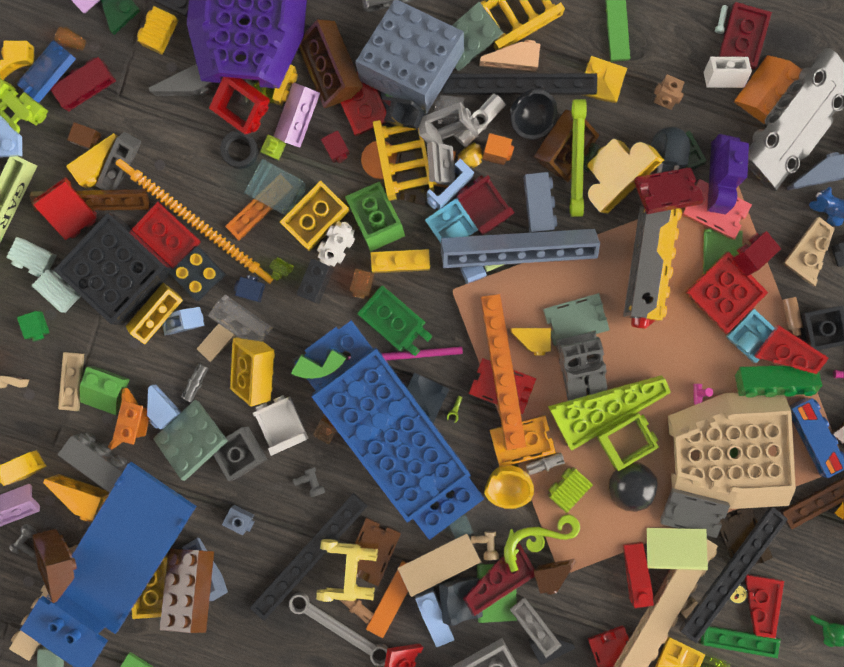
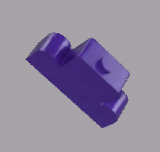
M719 134L711 142L707 211L726 215L733 209L738 196L736 188L747 178L749 143L741 142L738 137Z

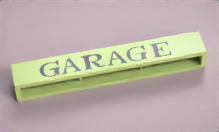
M18 156L9 157L0 175V242L37 168V165Z

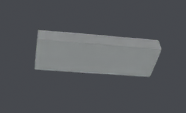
M525 597L510 608L512 614L546 658L561 647L559 641Z

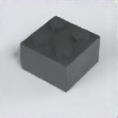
M249 427L240 428L227 436V442L213 454L228 481L238 479L268 460Z

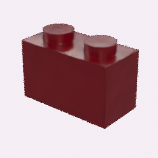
M767 231L760 235L758 233L752 235L748 239L749 243L740 246L737 249L738 253L732 258L746 276L760 270L781 250Z

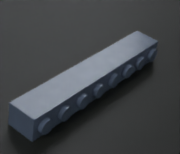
M595 229L441 238V257L443 268L597 259L600 241Z

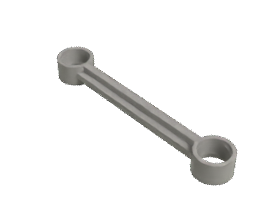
M297 592L291 597L289 607L293 613H305L370 655L371 662L374 665H385V659L378 661L373 657V653L377 649H383L387 653L388 647L386 645H375L311 604L309 597L305 593ZM302 597L306 601V606L303 609L295 608L292 602L294 598Z

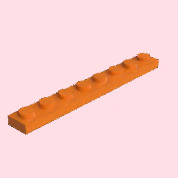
M500 294L483 296L480 299L506 450L526 447L501 296Z

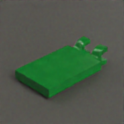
M383 285L358 312L362 319L400 352L405 347L416 357L420 350L412 342L418 335L427 342L433 337L423 328L426 322Z

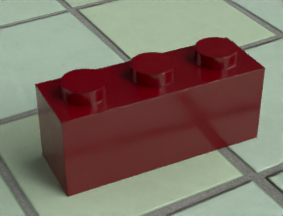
M97 57L88 60L83 67L71 71L70 75L66 78L59 79L51 88V91L61 107L69 112L116 82V79L105 62Z

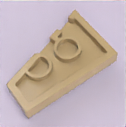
M820 217L816 218L782 264L810 285L816 286L817 276L822 268V261L825 252L828 250L835 228Z

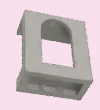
M458 102L423 116L419 125V134L427 143L443 144V139L469 130L478 138V129L480 127L477 118H473L469 109ZM459 113L460 121L443 128L436 129L431 123L448 115Z

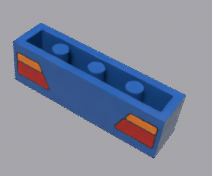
M805 397L789 405L792 422L819 475L829 478L843 471L844 453L839 450L837 446L838 440L831 434L827 419L822 417L819 411L821 409L819 403L813 398Z

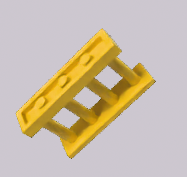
M506 0L482 1L481 4L495 22L496 20L490 10L500 5L513 27L512 32L507 35L506 33L502 34L495 41V51L515 44L562 16L565 10L562 3L555 5L550 0H541L546 9L544 13L539 15L535 13L528 0H519L529 17V22L522 25V23L518 22Z
M380 120L374 121L373 126L389 201L397 199L396 193H399V190L429 184L430 190L434 192L433 185H437V183L429 181L428 157L424 139L420 134V140L393 146L386 145L385 138H388V135L416 129L403 126L386 128V126H382ZM422 148V159L398 164L389 162L388 156H392L393 153ZM422 166L426 168L427 177L399 183L397 181L393 182L392 175L395 172Z

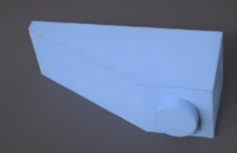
M434 587L415 595L421 615L436 647L454 641L449 625L444 624L442 621L441 605Z

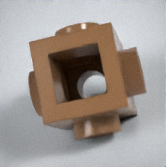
M667 74L662 83H658L655 88L654 94H656L654 103L672 110L675 103L679 104L684 93H681L684 81Z

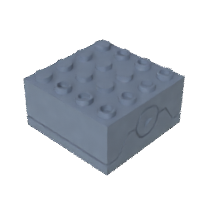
M394 0L355 61L359 79L361 82L391 97L414 101L427 114L458 63L462 53H464V31L399 0Z

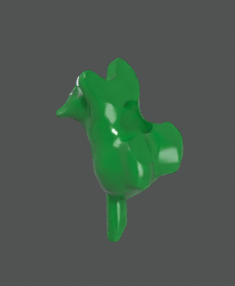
M814 615L810 616L814 623L823 627V642L829 647L844 646V625L828 623Z

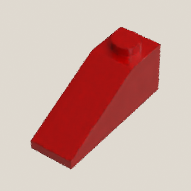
M643 542L624 544L629 599L634 608L654 606L652 585Z

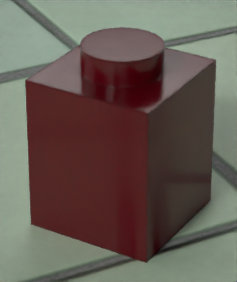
M338 130L321 139L333 163L336 161L341 163L348 158L349 150Z

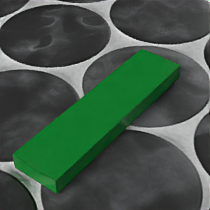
M709 626L702 635L700 643L704 646L778 658L781 639Z

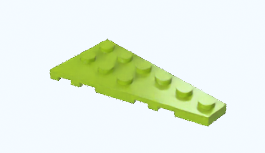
M660 375L551 405L548 408L568 447L572 451L670 394L671 391L666 379Z

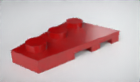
M780 325L775 327L754 355L758 359L791 366L817 374L829 359Z
M747 574L745 583L754 634L756 636L776 638L784 581Z

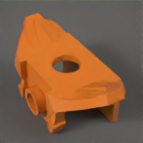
M128 388L122 389V403L114 436L108 445L109 449H114L122 442L134 444L136 438L146 436L150 419L147 416V408L138 405Z

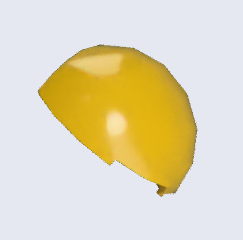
M505 465L496 468L492 472L486 483L484 494L491 503L498 507L515 509L531 501L534 495V485L529 474L521 468Z

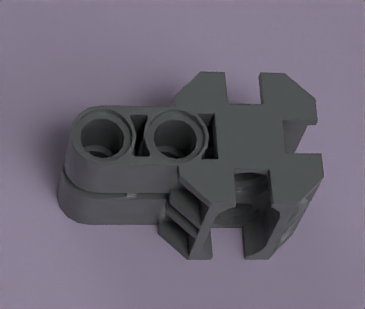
M595 331L556 340V347L560 356L559 364L564 378L568 401L587 396L586 388L588 395L608 390L605 376L607 369L603 361L604 350L601 340L596 336Z

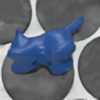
M828 187L826 190L817 193V201H811L809 206L815 211L827 213L828 219L826 222L829 225L840 226L844 221V200L833 196L831 187Z

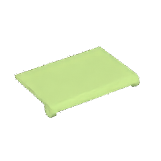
M647 528L648 568L708 570L706 529Z

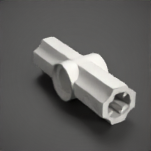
M493 94L472 115L473 118L482 117L485 120L484 124H479L478 135L486 129L492 119L505 107L506 104L498 95ZM469 130L454 135L457 141L465 147L476 138Z

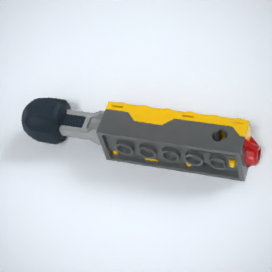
M665 127L659 130L654 135L651 146L656 149L664 161L656 167L655 174L685 167L688 164L690 141L685 132L677 127ZM640 203L623 317L632 318L631 326L634 328L646 329L655 321H663V317H666L667 306H665V301L670 294L668 281L673 274L671 261L676 255L674 241L677 240L679 235L677 221L681 219L682 209L680 208L647 214L643 203Z

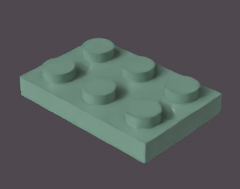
M478 2L452 25L464 31V53H462L455 68L458 71L462 70L504 34L481 2Z

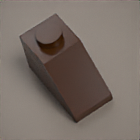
M575 559L538 565L534 570L540 594L547 593L551 595L557 593L576 563Z

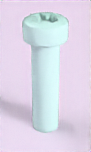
M726 5L722 6L718 26L715 27V32L718 34H722L725 31L724 24L728 10Z

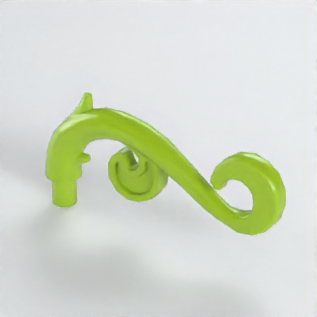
M564 515L559 519L557 524L558 530H562V526L565 523H569L572 527V531L569 534H561L540 527H527L515 533L513 529H510L509 537L504 547V558L511 572L518 570L515 560H517L516 554L519 551L516 549V546L520 540L527 536H534L536 538L535 542H532L531 539L527 540V549L531 552L541 551L545 544L543 536L562 540L576 537L580 530L578 519L572 515Z

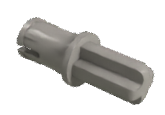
M559 452L548 457L543 456L540 460L526 464V470L529 475L543 470L549 471L550 468L565 464L562 453Z

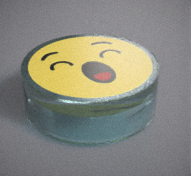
M740 584L729 600L735 604L745 602L748 596L746 588Z

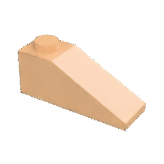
M533 40L516 43L482 56L479 66L536 72L540 44Z

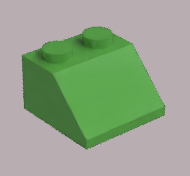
M95 366L86 367L80 384V402L117 415L122 403V389L127 388L130 379Z

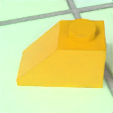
M510 328V333L529 352H534V355H546V352H551V328Z

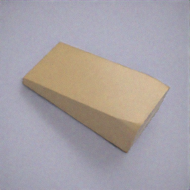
M221 321L200 344L197 350L211 362L237 334L226 323Z

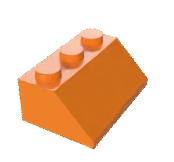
M767 55L736 97L734 103L765 124L767 115L788 87L799 79L802 69L789 60Z

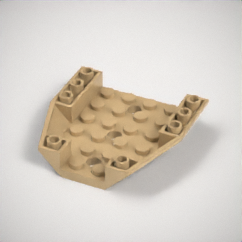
M738 392L723 393L668 416L669 435L674 438L675 473H671L672 488L729 502L730 509L789 506L796 487L791 409L784 395H776L774 397L758 395L753 398H747L746 396H739ZM772 445L777 448L774 456H770L768 453V449ZM736 447L738 455L735 458H731L729 452L732 448ZM693 450H698L700 453L697 460H692L690 457Z

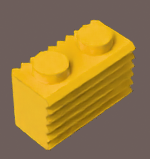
M153 6L152 10H149L146 15V24L138 32V42L142 46L163 55L178 23V19L174 15Z

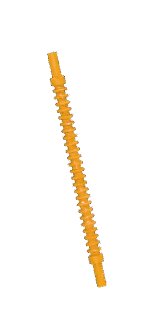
M121 159L117 160L116 165L130 175L131 180L138 182V185H143V189L147 188V192H152V196L156 195V199L160 198L161 203L165 202V206L169 205L170 210L174 209V213L178 212L179 217L183 216V220L187 219V223H192V227L196 226V230H201V234L205 233V237L209 236V240H214V244L218 243V247H223V251L227 250V254L230 253L231 257L236 258V261L239 260L240 264L243 263L244 267H248L251 273H256L269 284L272 283L274 278L260 268L259 263L253 262L252 258L249 259L248 255H244L243 251L240 252L239 248H235L234 244L231 245L230 241L227 242L226 238H222L221 234L218 235L217 231H213L212 227L209 228V224L205 225L203 220L200 221V217L196 218L195 214H191V210L187 211V207H182V203L178 204V200L174 201L173 196L169 197V193L165 194V190H160V186L156 187V183H151V179L147 180V176H142L143 173L141 171L133 169Z

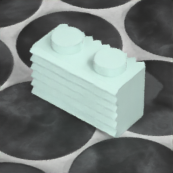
M16 237L6 258L12 260V265L21 269L24 266L29 269L28 273L40 277L45 270L51 269L57 255L25 239Z
M45 270L40 278L32 284V287L59 312L66 313L80 298V295L54 270Z

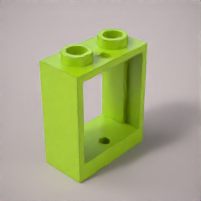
M635 413L596 436L612 465L618 471L659 448L656 443L658 438L653 431L650 432L647 428L649 423L643 414L640 416L639 413ZM635 421L648 444L620 459L608 436Z

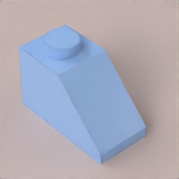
M483 266L460 267L466 284L487 276Z
M200 307L173 312L162 324L164 335L204 326L203 314Z
M151 385L148 388L147 416L150 418L149 422L155 428L164 429L181 411L157 385Z

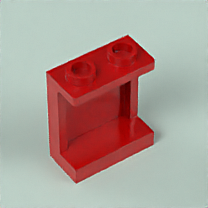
M66 177L34 199L33 205L65 240L70 237L71 239L75 238L85 226L90 227L96 222L97 213L92 211L77 194Z

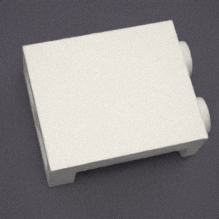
M282 395L274 399V404L267 406V403L256 407L257 411L253 413V416H256L270 447L268 450L271 456L308 439L291 397L285 398Z

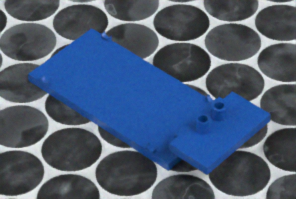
M132 462L127 464L72 554L77 567L76 570H73V581L57 602L52 603L44 596L39 598L20 629L73 667H92L108 642L99 633L104 628H107L114 634L119 631L197 507Z

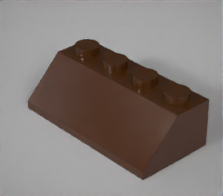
M317 19L305 32L299 49L315 88L320 93L319 98L324 108H328L351 99L363 86L336 22Z
M57 529L32 535L38 570L52 603L58 601L73 581V570L77 569L75 558H72L71 551L68 550L63 535H59Z

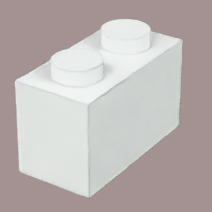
M710 57L704 70L706 87L744 88L752 72L749 58Z

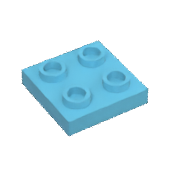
M457 198L425 219L440 243L441 238L469 237L478 231V228Z
M752 309L726 338L753 363H757L760 359L755 358L754 355L775 328L755 309Z

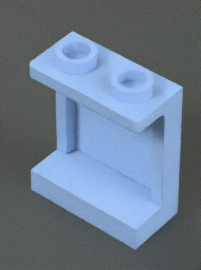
M461 159L454 165L455 173L459 177L440 196H436L430 189L427 191V203L434 210L436 208L439 210L443 208L459 190L472 180L474 172Z

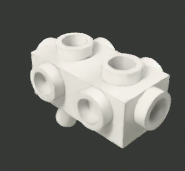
M337 221L335 227L333 225L330 226L326 233L329 237L326 242L321 241L317 248L320 262L329 266H335L337 262L341 264L346 255L343 251L346 247L350 248L355 240L352 237L354 230L347 222L341 223Z

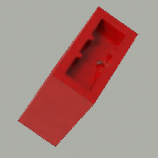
M223 77L209 109L246 135L258 130L262 116L268 111L267 105L270 99L241 78ZM235 89L255 103L246 122L226 108Z

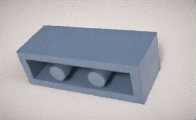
M548 172L525 174L523 179L529 233L554 231V227L557 226V217L553 215L552 208H555L554 196H551L550 189H553L552 177H549Z

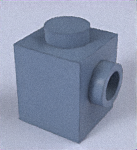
M233 505L222 525L244 535L246 531L250 532L255 523L252 520L254 514Z

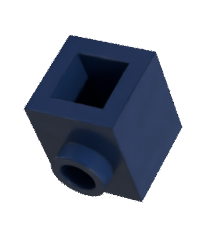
M247 275L246 278L240 277V280H237L234 286L235 296L261 303L266 284L257 282L258 278Z

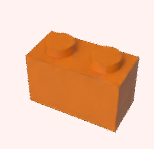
M489 133L482 160L504 165L506 160H510L513 153L512 139Z

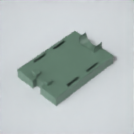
M599 293L543 309L547 324L551 323L552 326L551 340L553 346H556L557 339L595 331L598 334L610 330ZM586 299V301L576 304L577 301ZM566 304H567L566 307L559 308V309L557 308V307H559V306H563V305H566Z

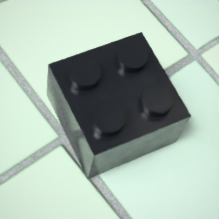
M833 306L800 313L803 328H800L801 340L816 350L844 345L843 306Z

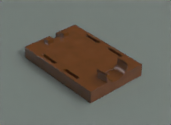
M366 517L355 544L361 546V548L378 549L377 561L359 559L357 577L365 580L367 583L379 586L401 532L389 526L386 529L379 527V522ZM362 531H363L364 534H363L361 540L359 541V538H360V536H361V534H362Z

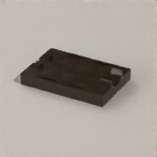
M412 149L398 152L395 164H398L400 155V163L422 159V150ZM425 166L395 172L397 174L395 180L397 183L427 177ZM429 184L427 187L423 185L399 190V193H396L397 200L425 206Z
M752 508L736 509L735 514L730 515L727 513L725 519H720L722 527L719 533L730 559L758 523ZM769 547L766 548L755 565L773 558Z

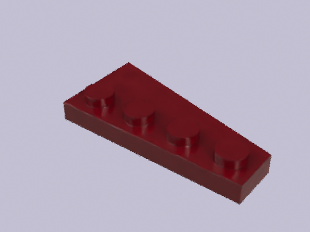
M520 543L516 546V549L519 550L516 554L517 560H515L518 567L517 571L511 572L503 554L463 598L473 616H476L535 577V569Z

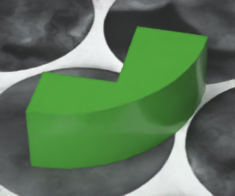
M332 348L326 361L321 365L302 354L291 374L309 379L324 377L337 370L345 361L346 356Z

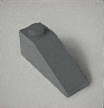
M197 64L149 87V90L155 96H204L210 93L214 86L212 82L201 81Z
M126 132L118 136L96 187L102 190H117L126 174L125 171L116 165L117 160L121 159L130 166L142 141Z

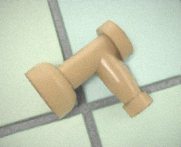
M485 531V536H471L472 544L487 543V551L483 554L484 560L499 559V553L495 551L494 543L496 531Z

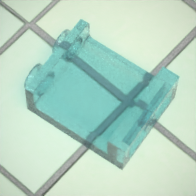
M262 159L244 193L286 216L297 205L295 202L298 197L301 198L306 187H304L305 183L303 180Z

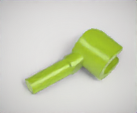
M457 397L453 409L447 414V420L451 414H454L456 416L454 423L458 421L459 415L457 412L463 397Z

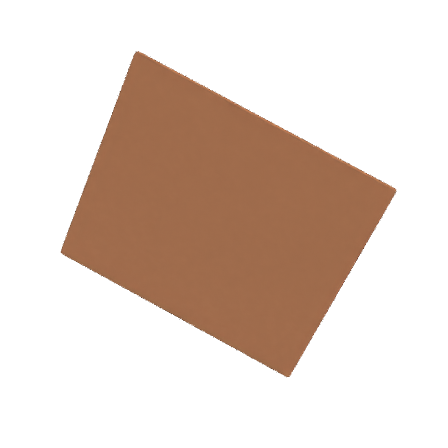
M738 186L736 188L738 194L737 197L744 200ZM749 212L745 219H740L739 224L742 225L739 231H743L742 245L748 244V239L756 233ZM683 215L677 221L679 235L677 240L674 241L676 255L671 261L673 274L668 281L670 294L665 301L667 314L666 317H663V321H655L646 329L632 327V318L623 317L638 219L598 234L600 247L597 259L521 263L453 290L454 298L479 364L482 358L491 361L480 298L500 294L513 370L537 378L528 399V404L524 413L521 414V419L524 421L546 415L550 430L546 431L547 437L552 438L556 452L554 454L561 452L565 464L550 468L549 471L543 470L529 475L534 485V495L531 501L541 527L561 534H569L572 531L569 523H565L562 526V530H558L557 524L559 519L564 515H572L578 519L580 530L576 537L562 540L545 536L555 562L575 559L576 563L570 572L623 553L624 544L643 542V545L647 544V528H675L660 523L661 515L672 489L671 473H675L674 438L669 435L668 416L694 405L693 384H702V389L711 388L713 390L712 396L703 397V401H706L723 393L738 392L735 374L739 367L787 366L764 359L753 363L726 338L728 334L724 333L685 293L703 275L704 229L710 228ZM767 262L760 270L751 274L768 292L753 309L762 315L774 328L780 325L793 334L792 330L788 329L782 298ZM599 293L610 329L609 331L596 334L600 338L604 350L603 361L607 369L605 375L607 389L617 388L660 375L666 379L671 393L637 412L640 416L643 414L649 423L647 428L650 432L653 431L658 438L656 443L659 447L635 461L649 467L657 477L656 495L652 504L647 509L637 512L625 511L612 500L609 482L616 469L597 437L571 451L558 428L548 406L566 402L568 399L559 364L560 356L557 347L553 346L551 340V352H546V355H534V352H529L510 333V328H551L552 331L551 323L547 324L543 312L545 308ZM586 299L577 301L576 304L586 301ZM566 304V305H563V306H559V307H557V308L559 309V308L566 307L567 304ZM818 392L813 396H805L804 394L791 397L785 396L788 405L805 397L815 399L820 405L821 409L819 411L822 417H825L828 421ZM495 404L498 414L500 416L499 406ZM635 421L608 436L620 459L648 444ZM792 422L796 487L822 476L819 475ZM772 445L769 447L768 453L770 456H774L777 448ZM693 450L690 454L692 460H697L700 456L698 450ZM542 457L519 462L517 464L519 468H521L523 471L527 473L526 464L542 459ZM574 467L593 486L566 513L548 496L550 493L548 489L555 482L559 483L563 479L561 476L565 470Z

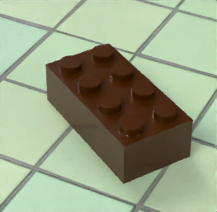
M170 549L168 551L160 630L206 633L214 551Z

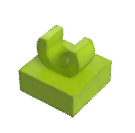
M267 135L260 152L279 161L286 143L271 135Z

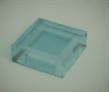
M466 514L449 525L455 539L465 534L473 533Z

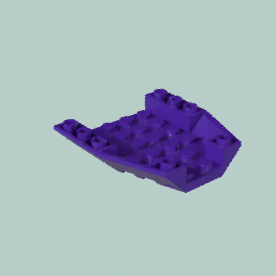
M189 0L187 27L201 81L221 83V76L259 80L260 87L279 89L304 37L307 0ZM242 18H247L250 21L247 25L239 23ZM242 54L246 56V59L239 62L235 57Z

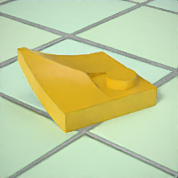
M591 56L585 73H597V94L583 96L616 103L627 68Z
M668 636L655 667H700L705 654Z

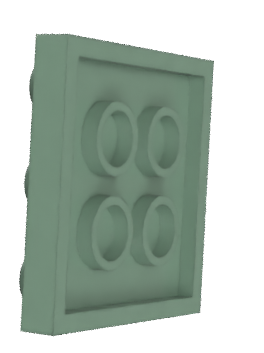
M197 400L188 405L153 438L179 478L184 481L227 442L225 436Z

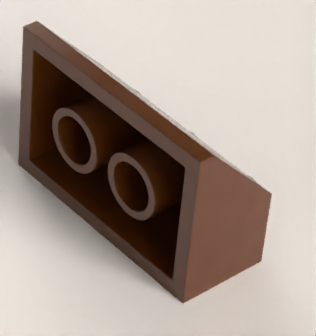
M567 109L564 110L534 155V158L544 168L565 182H569L572 177L573 119L572 111ZM586 119L584 126V158L600 136Z

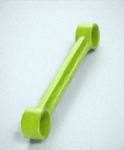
M573 99L571 217H581L584 214V126L587 112L585 99Z

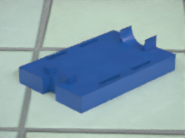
M53 40L17 82V85L39 103L76 58Z

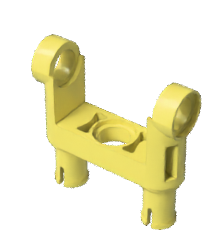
M332 539L321 540L320 549L328 550L327 552L347 554L344 589L327 588L317 590L316 599L326 602L333 601V599L354 601L356 598L373 601L375 588L357 587V565L359 559L377 561L378 549L361 548L357 544L338 543L337 540Z

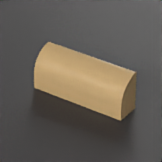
M465 534L399 567L398 570L410 596L413 597L481 561L468 534Z

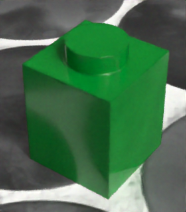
M34 311L17 317L24 339H32L35 342L44 339V335L50 333L43 312Z

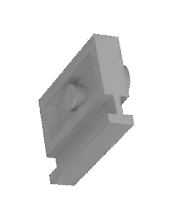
M430 142L427 144L429 181L450 186L455 181L453 146Z

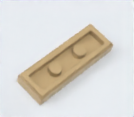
M63 352L59 410L79 411L84 354Z

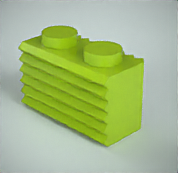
M574 467L565 470L561 476L563 479L559 483L555 482L548 489L550 492L548 496L566 513L593 486Z

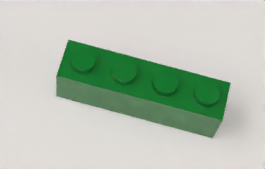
M791 366L739 367L735 374L738 395L746 396L747 398H753L758 395H765L766 397H774L776 395L791 397L803 394L805 396H813L823 386L819 372L814 374Z

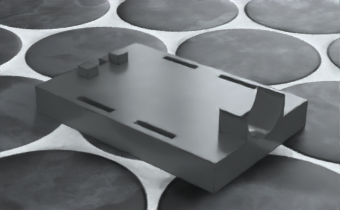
M672 488L661 515L660 523L679 529H706L707 536L717 538L722 527L720 519H725L730 505L726 501Z

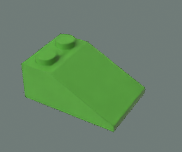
M380 181L345 196L370 252L405 237L402 224Z

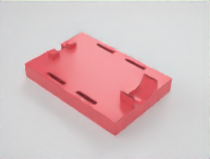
M699 179L695 186L700 188L705 200L703 204L685 207L682 215L734 240L742 226L739 224V221L746 218L752 204L737 197L735 206L726 215L707 211L709 183Z

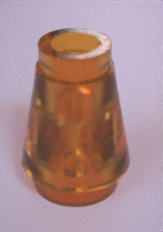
M60 26L58 28L55 41L59 42V45L83 51L86 45L85 39L67 27L63 28Z

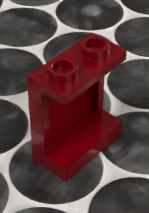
M481 175L473 181V186L470 188L465 186L457 192L459 195L456 197L478 228L481 236L515 213L511 207H508L492 184L489 175L486 177Z

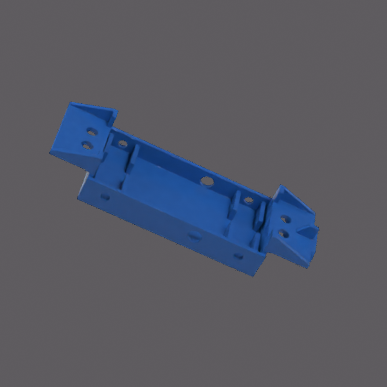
M351 320L340 329L337 327L333 328L304 350L306 352L305 356L321 365L326 361L332 348L340 353L348 351L351 354V358L345 360L331 374L320 378H306L316 390L312 393V398L408 523L414 519L430 540L485 498L469 476L471 475L468 469L376 347L372 348ZM451 490L454 491L453 497H446L445 494ZM437 501L439 503L437 509L430 508V505Z

